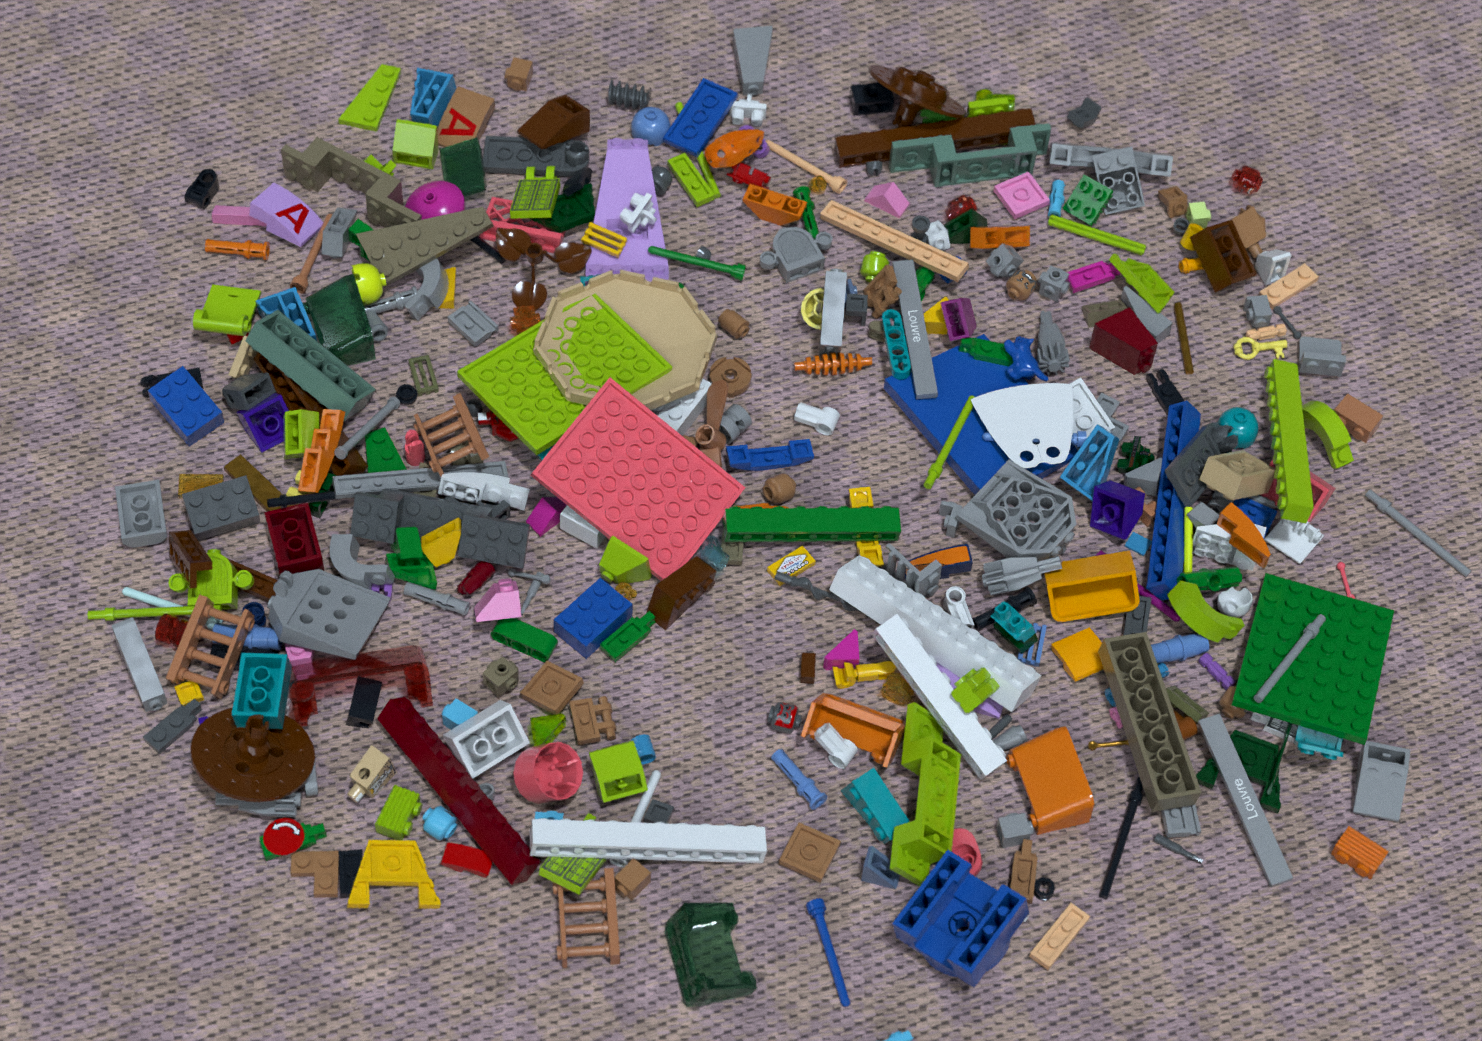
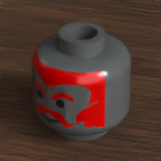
M778 702L775 706H771L768 723L771 724L772 730L791 734L795 728H800L802 715L798 714L799 709L796 705Z

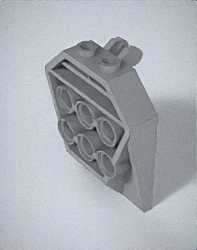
M1008 460L955 517L1007 558L1037 556V560L1040 561L1057 557L1066 551L1065 543L1068 545L1075 536L1073 531L1076 526L1072 497L1011 460Z
M320 569L295 574L284 571L279 576V580L274 584L273 589L276 596L272 595L268 602L267 608L270 609L268 619L279 641L356 660L390 603L391 598Z

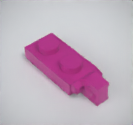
M1103 260L1067 272L1069 273L1068 283H1070L1073 293L1115 279V276L1121 274L1112 263H1104Z

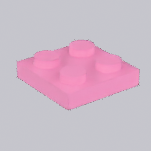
M1029 172L994 186L995 194L1014 220L1048 206L1050 199Z

